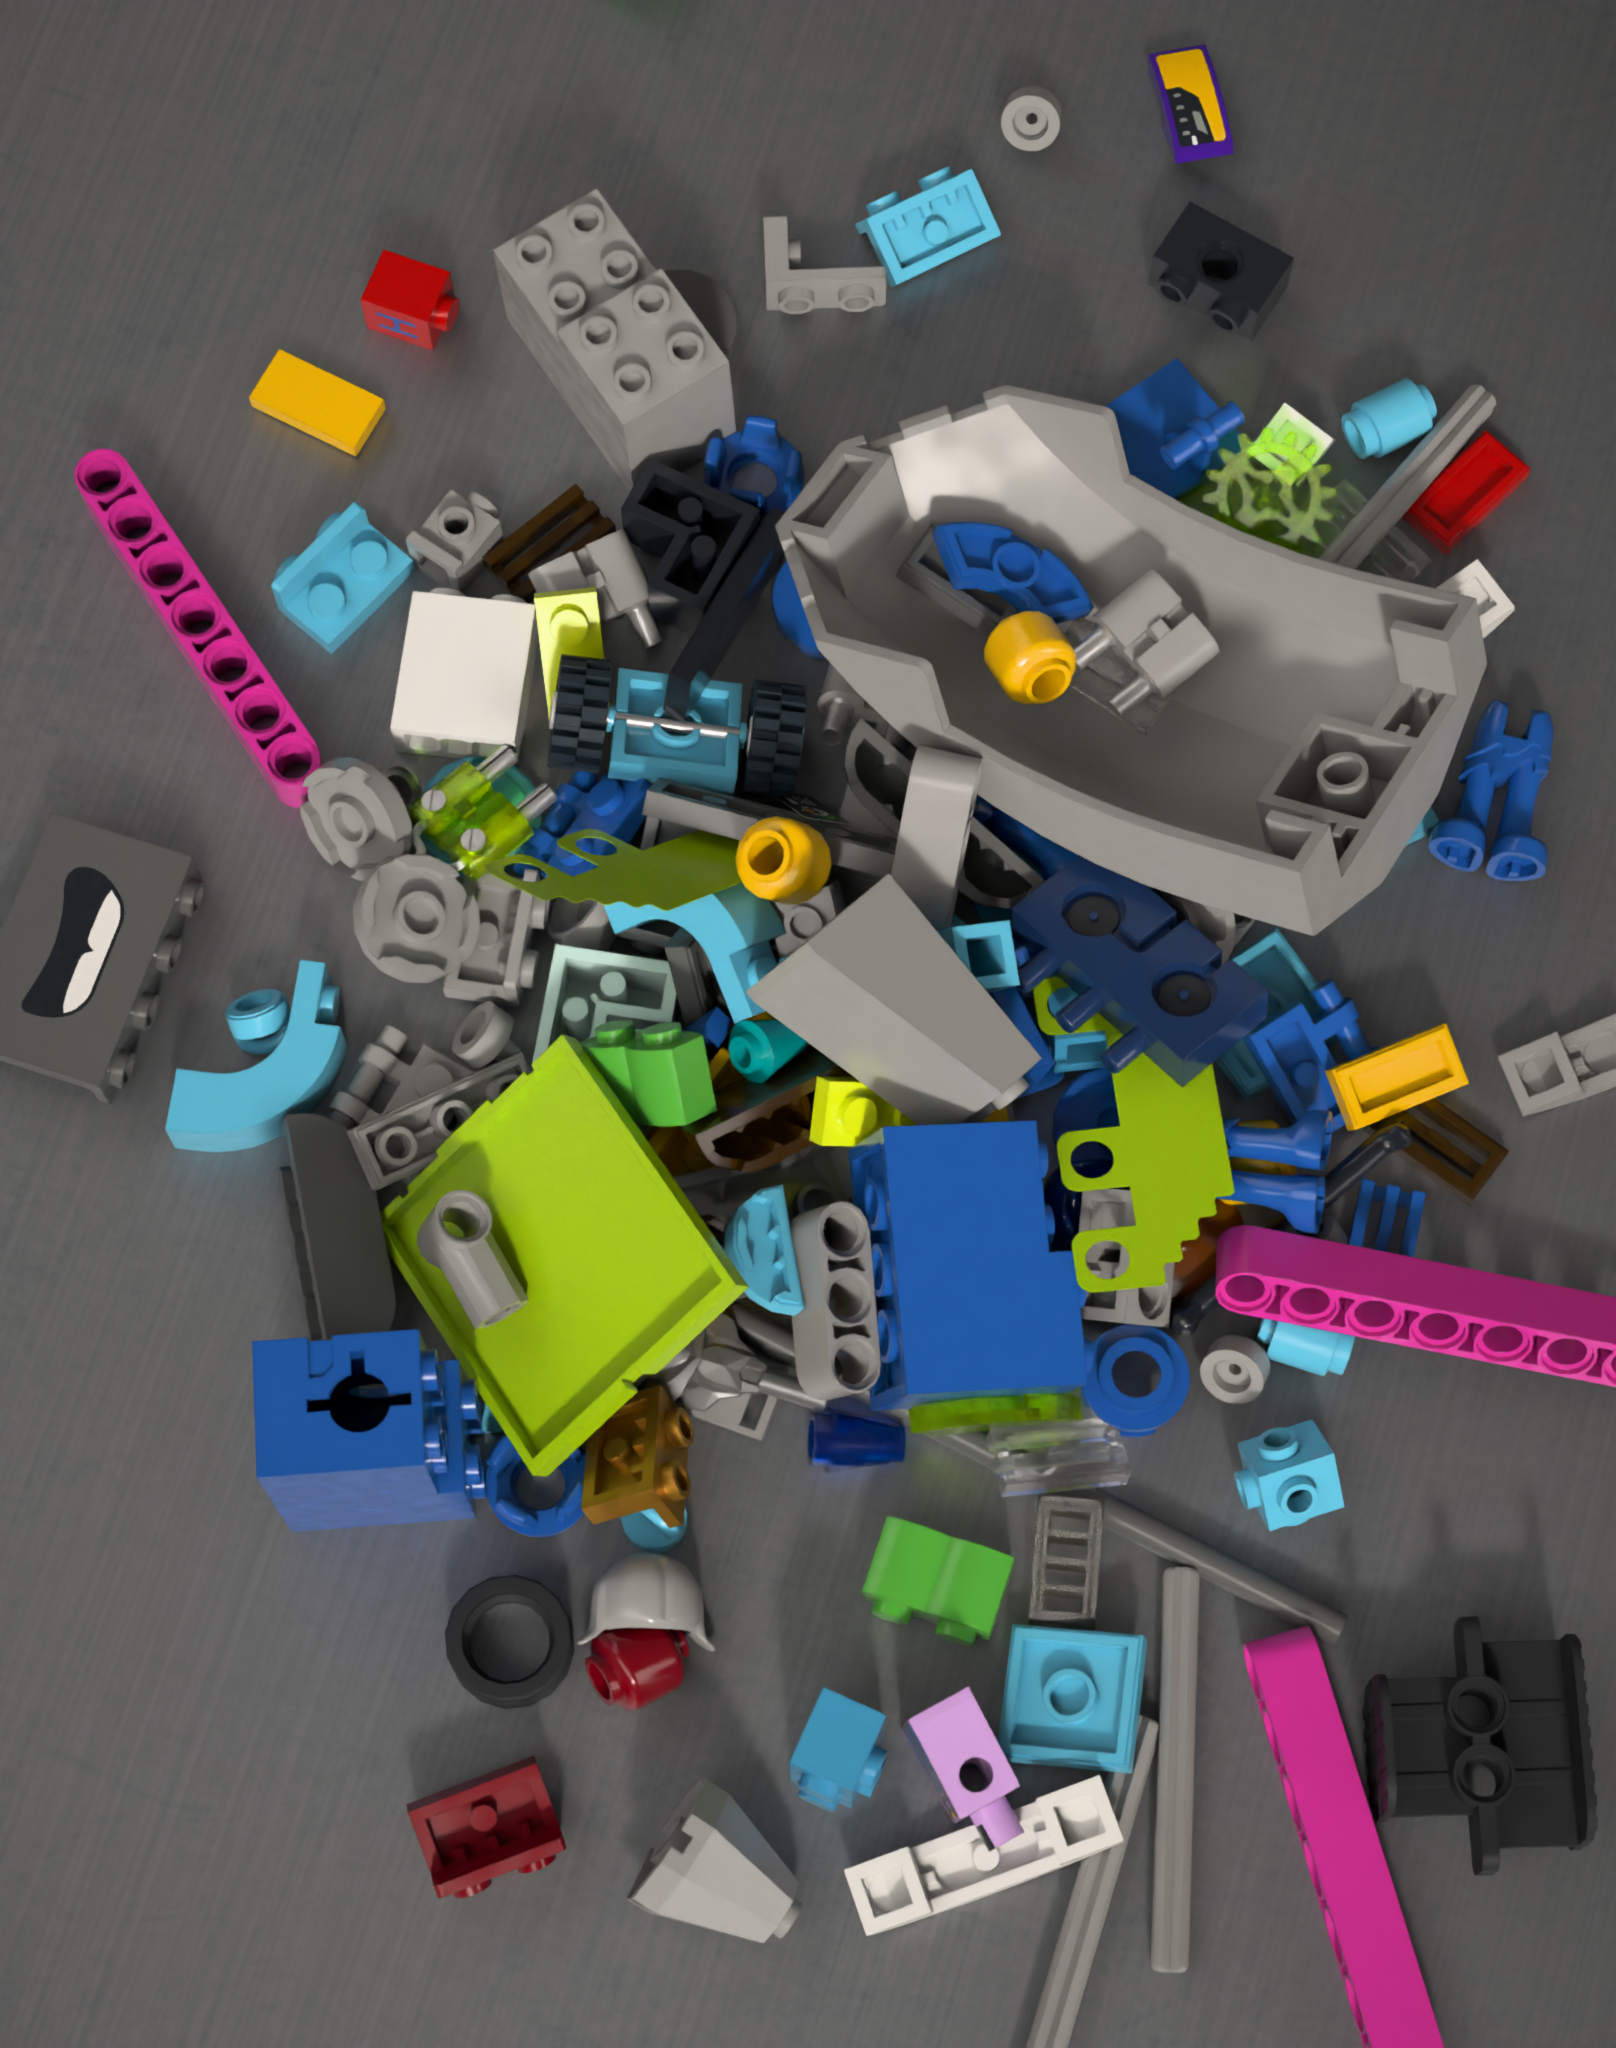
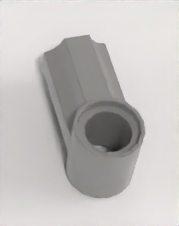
M455 1190L441 1197L417 1232V1245L427 1262L442 1269L474 1328L484 1327L485 1329L503 1321L514 1312L523 1308L529 1299L490 1232L492 1215L489 1206L480 1196L471 1191ZM443 1221L452 1222L459 1226L465 1238L456 1237L445 1228Z

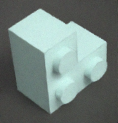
M555 944L532 1063L562 1034L574 1037L581 1043L596 1036L595 1028L597 1026L612 1021L631 1020L634 1022L635 1029H644L655 1024L667 1022L678 1023L681 1009L668 961Z

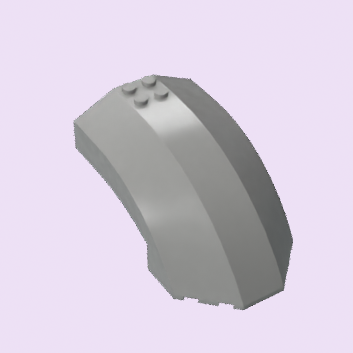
M1003 385L983 392L984 403L950 414L946 405L900 421V432L866 443L863 434L839 442L775 525L818 650L852 688L914 746L923 745L982 758L983 765L977 794L999 810L1041 836L1099 866L1146 886L1203 905L1315 936L1383 883L1439 794L1487 666L1476 598L1380 576L1303 555L1244 533L1184 505L1129 473L1115 413L1105 406ZM952 522H982L1012 529L1011 534L1030 542L1043 551L1048 548L1071 569L1086 590L1094 606L1090 614L1086 617L1057 624L1072 648L1096 630L1092 622V616L1147 570L1152 569L1162 576L1182 599L1180 604L1190 615L1193 612L1210 632L1220 651L1218 655L1165 699L1158 700L1150 694L1122 718L1113 713L1107 701L1136 677L1129 670L1131 665L1122 655L1118 657L1110 646L1082 670L1076 668L1068 688L1055 700L1044 704H1020L1008 698L985 664L984 647L988 637L895 575L900 565L931 523L936 527L937 525Z

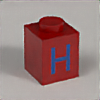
M383 249L360 299L367 329L432 351L441 332H450L453 328L460 306V299L455 297L450 271Z

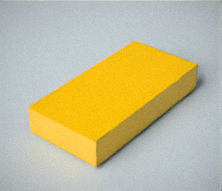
M281 349L277 351L249 396L252 407L357 457L386 410L384 399Z
M1446 1023L1438 1024L1325 1070L1348 1131L1360 1129L1469 1084Z

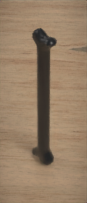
M1389 1116L1380 1120L1376 1131L1324 1176L1326 1185L1324 1211L1391 1153L1412 1144L1413 1132L1405 1125L1401 1118ZM1283 1213L1266 1227L1267 1229L1297 1235L1300 1233V1231L1292 1228ZM1216 1271L1183 1299L1171 1302L1169 1324L1176 1335L1193 1334L1202 1318L1219 1303L1215 1296Z

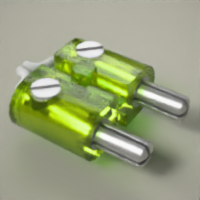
M507 745L500 747L476 768L465 760L406 807L410 818L415 823V827L412 830V843L417 850L415 855L426 854L425 844L420 838L421 833H423L440 851L444 850L448 854L450 861L453 863L448 865H451L457 872L461 871L470 881L476 883L488 873L485 870L486 864L508 857L534 836L529 823L557 800L556 793L548 784L542 783L516 806L500 791L496 793L492 789L491 783L518 761L514 751Z

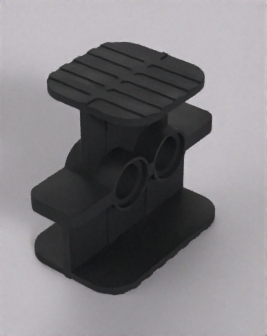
M1478 1616L1460 1617L1454 1624L1453 1632L1457 1677L1387 1679L1385 1674H1375L1369 1680L1365 1688L1362 1715L1365 1722L1364 1742H1366L1367 1749L1365 1759L1366 1764H1368L1367 1786H1369L1370 1790L1369 1806L1372 1808L1375 1822H1385L1388 1818L1468 1815L1472 1867L1475 1876L1494 1875L1499 1871V1849L1568 1847L1569 1850H1581L1594 1840L1595 1832L1598 1829V1817H1596L1597 1794L1594 1791L1595 1772L1592 1769L1593 1751L1590 1748L1588 1703H1586L1587 1686L1586 1681H1584L1583 1672L1585 1664L1584 1659H1582L1581 1641L1576 1634H1565L1560 1640L1482 1642ZM1465 1695L1480 1698L1489 1710L1490 1719L1488 1725L1485 1727H1473L1465 1723L1457 1710L1458 1698ZM1466 1764H1482L1492 1772L1495 1779L1493 1795L1478 1796L1466 1787L1463 1780V1769Z

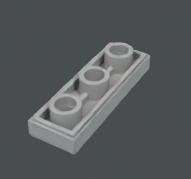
M519 1052L347 1130V1135L371 1189L379 1190L428 1167L438 1157L436 1150L487 1099L495 1101L524 1071L531 1073L523 1053ZM447 1109L455 1114L457 1120L456 1127L452 1132L443 1123V1116Z

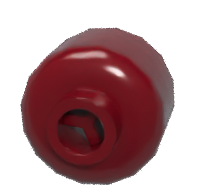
M651 1628L604 1630L592 1639L591 1656L585 1659V1667L594 1690L607 1705L611 1706L616 1703L625 1710L635 1711L682 1685L685 1675L683 1659L689 1656V1647L681 1630Z

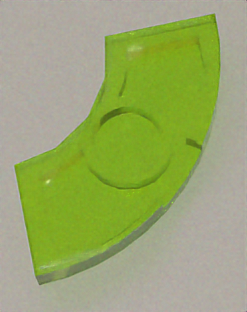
M1072 1394L1023 1395V1402H1021V1397L1018 1396L983 1397L912 1406L913 1409L908 1410L912 1434L936 1437L980 1431L1028 1430L1083 1421L1080 1398Z

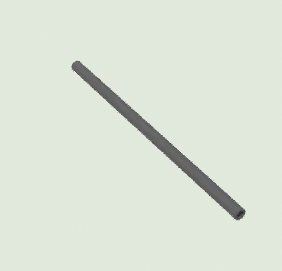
M736 1301L722 1312L736 1321L742 1342L796 1369L792 1330ZM835 1356V1370L840 1379H842L843 1370L841 1362ZM869 1390L849 1395V1397L871 1408ZM942 1407L878 1410V1412L1178 1566L1197 1569L1201 1578L1298 1628L1309 1626L1314 1636L1333 1646L1348 1619V1615Z

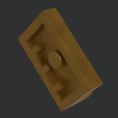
M661 1385L638 1391L587 1439L581 1510L593 1524L654 1508L669 1528L684 1524L685 1498H688L691 1493V1482L687 1471L688 1447L694 1442V1429L686 1410L682 1407L678 1408Z

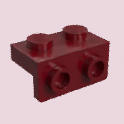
M535 1756L406 1804L408 1815L430 1870L433 1887L438 1898L451 1894L455 1898L473 1896L488 1888L492 1883V1878L515 1869L519 1873H531L540 1870L556 1859L555 1854L567 1848Z

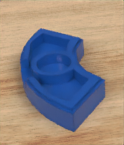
M952 522L937 525L932 533L954 590L977 588L1001 596L1020 612L1040 611L1050 616L1056 624L1086 617L1094 608L1079 579L1057 555L1048 548L1043 551L1030 542L1011 534L1012 529L982 522Z

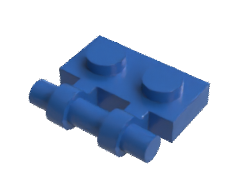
M575 771L567 784L560 783L555 790L557 800L552 804L551 810L540 827L531 828L521 843V848L524 850L522 854L532 856L572 877L599 867L558 846L557 840L584 829H596L629 844L646 817L642 815L647 790L652 785L644 778L637 781L608 778V774L605 773L599 783H597L598 778L593 773ZM581 838L576 841V846L579 849L590 854L605 856L617 852L615 845L603 839ZM516 863L513 867L515 873L521 878L524 877L525 868L538 870L539 873L542 870L539 867L525 863ZM542 871V872H541V875H542L544 878H546L547 875H546L545 871Z
M1331 978L1317 984L1310 990L1321 1009L1315 1018L1311 1019L1303 1003L1292 1002L1261 1022L1244 1036L1243 1040L1291 1125L1293 1126L1306 1111H1331L1333 1133L1344 1126L1345 1122L1325 1073V1070L1333 1068L1337 1064L1324 1041L1335 1034L1348 1058L1347 1061L1377 1050L1379 1047L1370 1046L1356 1021L1360 1013L1350 997L1343 998L1337 985Z

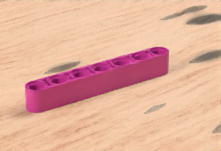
M96 449L86 453L75 467L74 479L88 514L276 797L285 805L300 808V805L308 801V787H302L305 778L324 765L317 744L126 459L111 449ZM108 481L119 482L111 491H95L102 483ZM138 527L150 528L149 532L141 538H126L127 534ZM165 575H182L180 580L173 585H156L158 580ZM201 620L214 622L212 627L206 632L200 634L187 632L189 627ZM230 668H243L246 670L244 675L238 680L232 682L219 680L221 674ZM264 715L278 717L277 722L268 729L255 730L250 728L258 717ZM295 763H305L311 766L304 776L297 779H289L282 776L284 771Z
M1241 1225L1232 1227L1223 1232L1217 1240L1215 1296L1220 1305L1232 1312L1616 1387V1297L1257 1226Z
M1304 1626L1243 1643V1656L1362 2046L1363 2048H1444L1316 1638L1311 1628Z

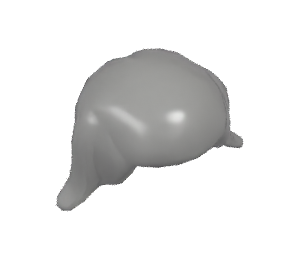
M657 1553L627 1555L612 1562L603 1571L593 1588L588 1629L577 1641L578 1645H582L597 1637L602 1631L611 1629L681 1630L683 1633L688 1634L704 1649L715 1651V1646L705 1634L702 1589L687 1566L667 1555Z

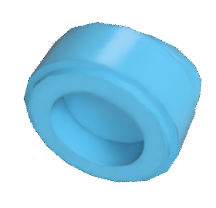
M262 989L245 994L234 1000L228 1006L225 1017L238 1047L246 1053L263 1055L272 1053L280 1044L288 1027L291 1010L284 992L276 989ZM278 1031L275 1035L265 1039H256Z
M654 1508L621 1517L625 1536L632 1545L644 1552L650 1553L667 1551L678 1544L686 1532L688 1520L686 1508L684 1510V1524L669 1528Z

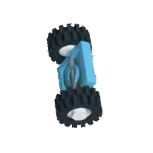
M561 655L556 691L553 692L549 729H551L547 767L598 773L605 736V725L607 724L606 732H612L608 778L637 781L644 778L652 784L658 778H663L715 792L734 794L737 780L739 749H742L741 792L792 798L797 782L804 739L805 709L807 705V689L805 686L756 679L752 687L748 706V718L745 723L740 722L743 684L710 680L685 723H682L664 715L665 710H663L669 674L619 668L614 705H609L608 709L612 660Z

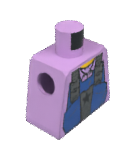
M969 1686L907 1720L901 1731L954 1824L970 1816L989 1852L1025 1832L1005 1797L1020 1787L1019 1782ZM973 1765L979 1768L985 1779V1785L981 1791L973 1792L965 1788L959 1777L961 1766Z

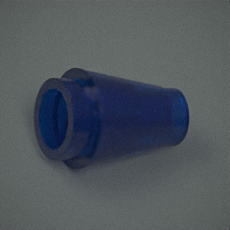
M831 1407L827 1408L825 1414L812 1413L810 1415L807 1433L809 1466L824 1467L825 1473H832L889 1463H902L904 1460L906 1432L903 1423H891V1421Z

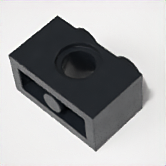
M1189 201L1153 255L1148 285L1155 288L1158 294L1169 303L1178 306L1186 305L1206 316L1210 323L1220 331L1227 334L1237 333L1252 342L1288 287L1294 257ZM1209 272H1221L1227 275L1229 279L1215 280L1206 274Z

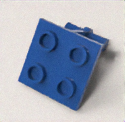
M1178 358L1105 406L1115 413L1129 473L1177 501L1246 455L1251 448V445L1236 428L1239 425H1243L1245 421L1240 408L1233 401H1229L1225 406L1219 408Z

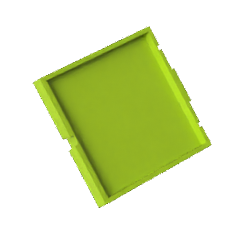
M563 1034L531 1064L534 1069L531 1073L524 1071L495 1101L487 1099L436 1150L438 1157L406 1187L409 1193L407 1195L399 1194L380 1213L387 1252L457 1360L459 1359L468 1377L476 1380L477 1391L531 1474L543 1477L549 1476L638 1392L633 1383L641 1375L657 1374L749 1288L576 1038ZM455 1190L471 1191L480 1196L489 1206L492 1215L490 1232L529 1299L523 1308L514 1312L503 1321L485 1329L484 1327L474 1328L442 1269L427 1262L417 1245V1232L441 1197ZM443 1221L445 1228L456 1237L465 1238L459 1226L452 1222Z

